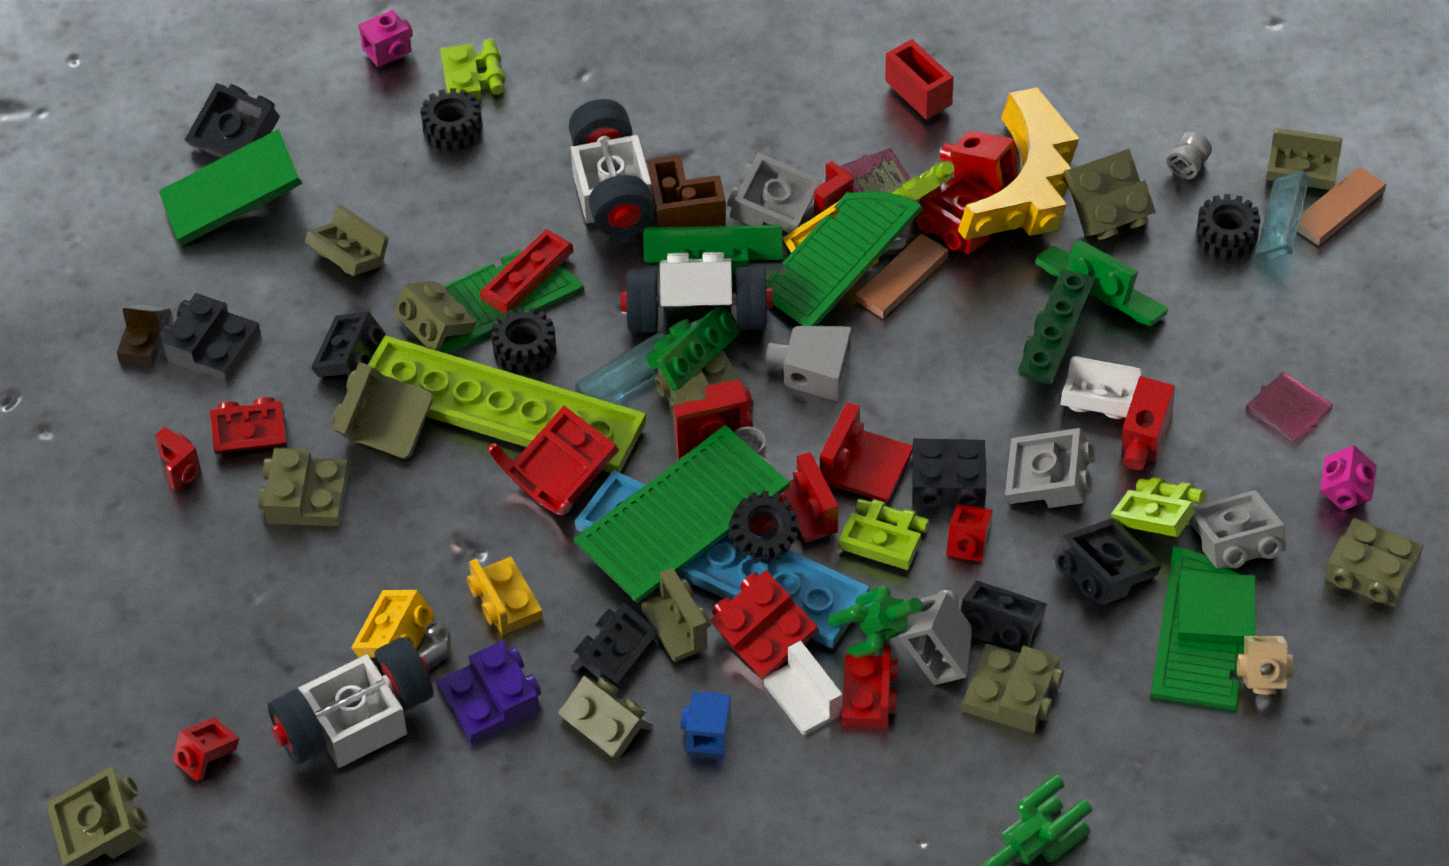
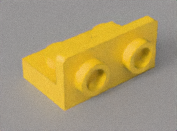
M512 557L484 568L480 566L477 559L469 561L471 575L466 577L469 589L474 597H481L484 602L482 609L490 625L495 623L502 636L543 619L542 609Z
M382 590L351 648L358 657L367 654L370 658H375V650L379 647L389 644L400 637H405L417 650L425 635V629L432 622L435 613L418 590Z

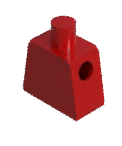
M971 130L966 132L956 145L947 142L941 148L940 161H949L954 165V177L963 173L995 194L1005 189L1019 176L1015 144L1012 138Z
M1139 376L1122 429L1121 452L1125 454L1122 462L1126 467L1133 470H1142L1146 460L1151 462L1158 460L1173 420L1175 385Z

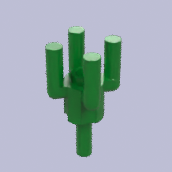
M880 586L858 595L855 600L856 605L831 614L828 622L832 628H839L851 622L859 623L867 635V639L864 642L851 646L848 654L857 658L867 657L880 652L883 649L884 641L899 636L900 631H903L908 626V616L920 612L923 604L916 597L906 601L903 598L896 599L891 596L888 587Z
M1054 774L1018 802L1017 811L1021 819L1002 833L1001 840L1005 847L981 866H1007L1013 860L1028 865L1040 854L1043 855L1046 861L1054 862L1091 833L1089 826L1082 821L1092 812L1090 804L1082 799L1054 821L1052 816L1063 808L1061 800L1054 794L1065 786L1063 780L1057 774Z

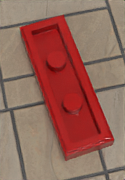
M545 229L480 291L481 300L506 314V311L513 310L574 252L573 244Z

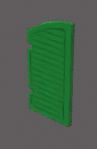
M847 192L834 206L839 211L834 219L826 215L785 259L782 264L788 269L782 275L774 271L766 280V287H772L773 306L801 326H817L923 210V207L911 199L889 192Z
M520 250L502 257L501 261L504 265L498 268L493 263H489L443 285L446 291L459 304L465 307L466 312L477 323L472 334L446 336L440 352L452 354L491 335L493 324H498L497 318L500 315L507 318L506 314L482 301L480 291L521 253ZM559 266L512 311L514 314H517L518 308L524 307V313H529L530 308H535L536 313L584 291V285L567 269Z
M1173 546L1150 698L1236 711L1238 709L1241 682L1229 679L1230 674L1237 675V655L1244 654V644L1178 640V586L1180 571L1238 574L1229 567L1216 569L1209 558L1202 553Z

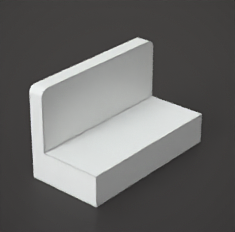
M801 641L788 647V665L764 678V685L801 734L807 735L842 716V693Z

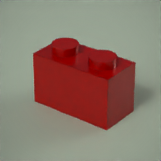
M913 39L886 53L885 82L926 120L953 105L954 77Z

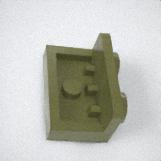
M1275 128L1266 180L1331 190L1336 182L1342 138Z
M340 205L335 207L332 223L307 231L305 243L317 250L321 256L330 259L340 266L344 272L355 276L382 266L389 238L361 217Z
M437 281L405 284L394 309L395 315L427 348L440 351L446 336L472 334L477 323L466 312L465 307L459 304L446 291V288Z
M673 567L660 572V595L643 602L642 611L650 624L659 631L657 636L672 660L679 661L708 648L707 628L711 625L710 619L704 607H697L693 601V592L686 579L680 580Z
M583 676L558 714L609 755L619 759L639 729L643 728L649 731L653 724L643 717L647 711L642 706L629 698L624 702L616 696L619 689L608 680L600 677L598 681Z

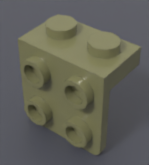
M359 362L357 369L353 370L348 377L346 384L348 391L343 403H340L335 409L332 429L352 441L402 459H408L412 455L433 403V395L427 390L385 376L372 366Z

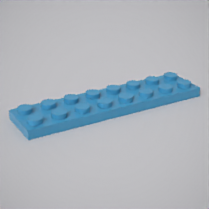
M613 470L575 520L576 530L583 532L645 484ZM728 534L677 573L681 579H686L688 582L722 598L732 600L742 591L740 585L747 576L754 572L760 575L766 570L791 596L792 600L818 626L820 631L811 639L832 649L849 624L839 628H832L828 622L829 616L856 605V597L869 591V586L790 550L787 553L785 552L779 560L773 558L771 563L764 564V559L754 563L752 562L753 557L748 555L745 559L740 556L742 553L740 548L735 551L732 546L734 539H729ZM753 534L755 537L759 539L766 540L760 536Z

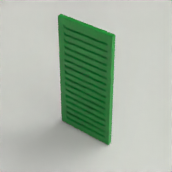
M725 425L573 540L633 601L638 603L660 586V572L673 567L675 572L678 573L724 538L730 531L728 525L732 514L744 497L747 499L753 492H756L758 496L762 491H769V496L773 497L775 493L781 494L790 487V482Z

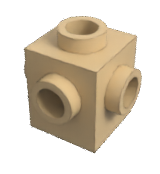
M1244 636V654L1237 655V676L1243 677L1247 688H1253V693L1275 694L1276 689H1286L1287 678L1293 677L1294 662L1293 655H1287V642L1284 637ZM1269 663L1266 668H1261L1264 664Z

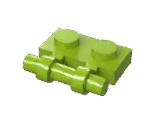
M493 39L485 40L482 44L483 50L474 53L473 44L440 48L447 93H450V88H456V93L458 94L463 89L467 91V96L472 93L476 100L482 99L481 90L491 89V92L495 95L503 93V84L506 80L505 73L499 65L502 60L500 49L496 47ZM487 68L485 73L478 74L477 69Z
M949 161L938 162L930 170L912 178L892 193L917 202L947 182L954 172V165Z
M1152 477L1150 480L1141 478L1136 484L1137 491L1128 490L1111 513V516L1123 527L1178 537L1195 513L1192 503L1204 504L1207 499L1206 490L1197 489L1190 483L1181 482L1179 485L1167 483L1163 478Z
M859 498L855 512L866 516L851 512L838 540V549L908 570L921 543V533L914 532L912 529L926 533L929 519L917 516V512L905 508L904 511L887 507L886 503L874 499L870 502ZM881 520L896 524L897 526L882 522Z

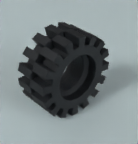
M450 88V93H445V90L442 89L439 90V96L432 93L429 95L430 101L424 100L423 108L421 107L420 111L423 134H425V139L428 142L431 141L434 147L437 148L441 143L443 150H448L449 145H453V150H459V144L468 147L470 146L469 139L475 142L478 139V134L481 135L483 124L480 103L472 93L467 96V91L461 89L459 94L456 93V88ZM450 116L461 117L460 120L454 122L442 121V119Z
M1225 194L1222 200L1219 195L1213 196V202L1208 199L1204 202V207L1201 206L1199 209L1196 238L1198 242L1201 241L1200 246L1204 250L1209 247V254L1213 256L1218 251L1220 252V258L1226 259L1227 253H1231L1232 259L1238 258L1239 252L1243 256L1248 254L1249 249L1253 250L1256 242H1258L1261 215H1258L1259 210L1256 206L1252 208L1250 200L1243 203L1242 196L1239 195L1236 196L1235 200L1230 199L1231 194ZM1232 223L1240 228L1227 230L1217 226V224Z
M524 307L518 308L517 314H514L512 309L506 311L507 318L500 315L497 318L498 324H493V332H491L493 353L495 359H498V364L501 367L506 365L507 371L513 372L516 367L518 374H524L525 368H529L530 373L536 372L537 365L541 369L547 367L546 360L552 362L554 359L553 353L556 354L557 350L555 327L551 318L547 319L546 313L542 311L537 315L535 308H530L529 313H524ZM521 336H530L537 339L527 345H517L511 342Z
M762 491L757 496V493L753 492L747 499L744 497L736 506L729 521L728 527H730L728 535L729 539H734L732 546L735 551L739 548L742 550L740 556L746 559L749 555L753 557L752 562L758 563L760 559H764V564L771 563L773 558H776V560L782 558L784 553H787L798 534L796 532L799 528V521H795L798 514L795 509L792 511L789 509L791 503L787 499L784 503L779 500L780 494L775 493L771 497L769 496V491ZM757 515L771 517L777 525V534L768 540L755 537L750 530V520Z

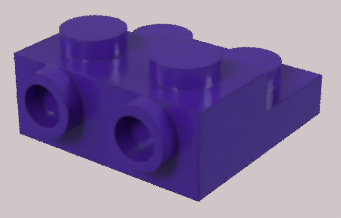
M503 640L470 655V665L436 680L437 690L471 744L539 712L538 696L542 694L539 683L533 674L525 676L521 670L524 667V663L516 647L508 649Z

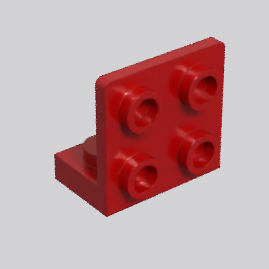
M846 402L820 453V471L827 485L888 503L913 453V446L865 431L864 423L860 422V406Z

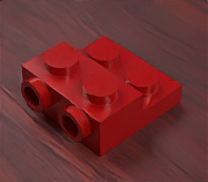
M960 173L919 199L918 204L923 207V210L915 217V222L918 223L919 228L924 233L929 234L932 232L944 239L946 245L951 250L959 249L966 254H970L987 243L991 234L966 240L962 237L958 229L966 205L989 198L995 193Z
M740 379L705 387V399L687 401L673 406L675 452L678 460L725 425L733 432L742 427H753L749 411L750 408H753L749 387H742Z
M766 570L760 575L754 572L747 576L740 585L742 591L732 600L724 598L719 601L713 608L712 614L714 616L710 619L714 629L763 681L766 676L775 672L788 660V647L799 641L805 645L820 631L818 626L792 600L791 596Z

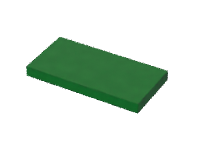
M278 129L159 190V194L176 239L183 246L302 185L303 182L285 138Z

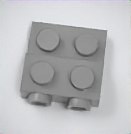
M758 153L753 164L746 163L739 179V182L743 183L741 188L734 187L727 202V206L732 207L729 217L750 226L763 225L764 223L780 225L783 231L790 233L800 226L814 197V190L818 188L821 179Z
M1081 428L1011 438L1005 497L1009 504L1044 499L1048 507L1053 508L1084 503L1085 493L1092 491V478L1087 470L1088 464L1095 461V451L1092 442H1087Z
M1256 490L1193 506L1195 513L1189 520V523L1202 538V550L1216 569L1222 567L1238 568L1245 561L1255 558L1271 559L1276 557L1281 551L1286 550L1285 525Z

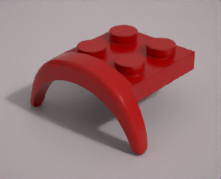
M565 405L515 461L497 444L492 443L488 447L492 458L510 479L535 501L559 516L566 515L573 508L574 501L619 451L615 443Z

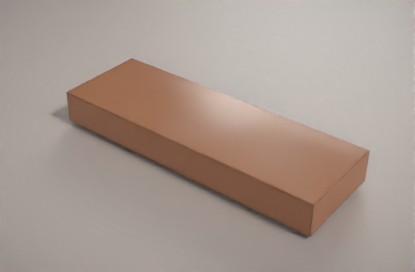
M1359 166L1293 220L1292 228L1320 246L1383 194L1386 183Z
M921 233L856 294V302L884 319L948 258L949 250Z

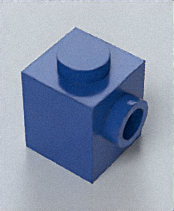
M692 691L690 706H683L681 715V729H686L687 751L725 755L731 722L730 695H721L713 691L705 693Z

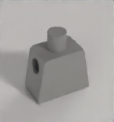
M796 326L792 330L789 345L769 342L766 352V363L784 366V384L787 387L838 401L851 351V327Z
M941 590L936 595L921 598L922 610L908 616V626L903 631H900L899 639L933 685L966 678L972 628L957 606L959 600L957 594L950 590Z

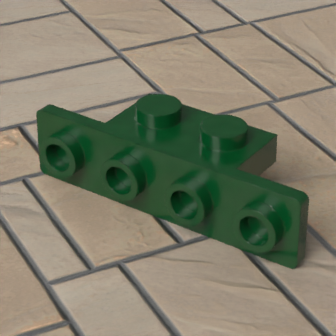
M1066 269L1061 270L1044 311L1040 310L1038 312L1034 325L1033 336H1028L1025 342L1023 359L1018 368L1019 376L1046 384L1053 382L1093 289L1094 277Z

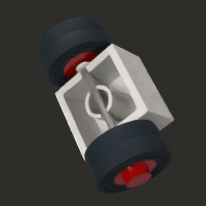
M610 99L589 101L578 107L569 120V132L573 143L571 147L573 176L586 224L594 222L598 230L606 235L614 237L632 235L644 229L654 216L652 184L638 135L632 136L633 131L628 113L620 103Z
M724 252L703 253V259H689V253H669L667 260H661L660 295H658L656 270H627L626 291H621V312H627L628 331L631 333L657 332L658 308H662V306L691 305L736 306L738 330H764L767 326V309L773 308L772 287H766L765 267H738L736 271V295L732 293L731 258L724 259Z
M400 637L375 650L377 668L366 654L299 687V690H291L268 703V712L273 724L271 730L274 738L280 747L285 748L296 764L304 763L327 750L337 767L340 768L407 734L403 711L410 710L434 696L433 686L429 677V667L424 657L420 653L418 654L407 638Z

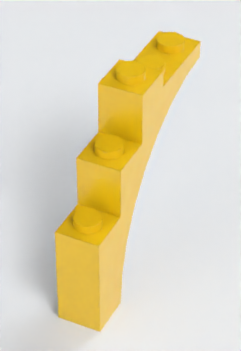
M1037 87L1009 93L1001 119L1012 134L1017 146L1021 172L1005 189L989 198L966 205L958 229L965 240L1006 230H1014L1023 227L1029 236L1051 232L1059 228L1067 203L1062 198L1065 196L1068 187L1064 170L1071 168L1069 165L1077 148L1079 137Z

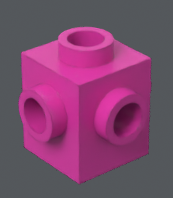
M393 9L359 24L362 49L377 67L412 52L410 39L413 37L412 28L406 19L402 20Z
M1355 445L1328 455L1324 459L1320 492L1342 511L1373 499L1377 465Z

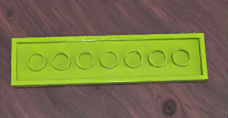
M386 335L368 363L369 366H372L385 376L429 391L433 395L434 400L427 417L524 447L531 443L565 405L617 445L618 453L603 468V471L610 473L613 470L621 472L647 422L646 413Z

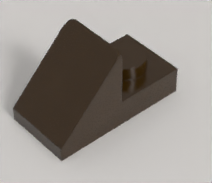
M138 304L123 307L122 311L126 328L117 350L118 361L153 366L160 347V333L163 327L168 324L171 309Z

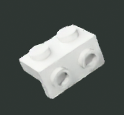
M1073 356L1070 360L1068 378L1062 391L1060 405L1069 406L1070 409L1077 412L1096 411L1105 413L1110 418L1122 419L1127 416L1142 370L1136 367Z

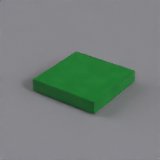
M1179 572L1178 640L1244 644V636H1255V576Z

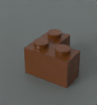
M681 155L647 160L657 228L726 226V200L720 175L686 180Z

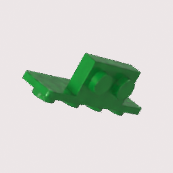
M780 225L645 228L643 232L644 260L647 263L667 260L669 253H689V259H703V253L724 252V259L731 258L732 277H736L737 268L748 267V260L782 259V227Z
M1082 240L1072 244L1070 254L1056 246H1051L1036 257L1035 264L1044 268L1053 276H1059L1061 270L1066 269L1094 277L1095 282L1090 294L1104 301L1106 305L1117 308L1132 316L1139 323L1152 326L1167 315L1169 309L1167 306L1134 289L1138 275L1136 269Z
M717 305L702 319L692 323L685 319L669 328L670 334L659 338L653 343L655 348L645 359L651 370L659 367L671 390L677 391L739 334L736 320L726 305Z

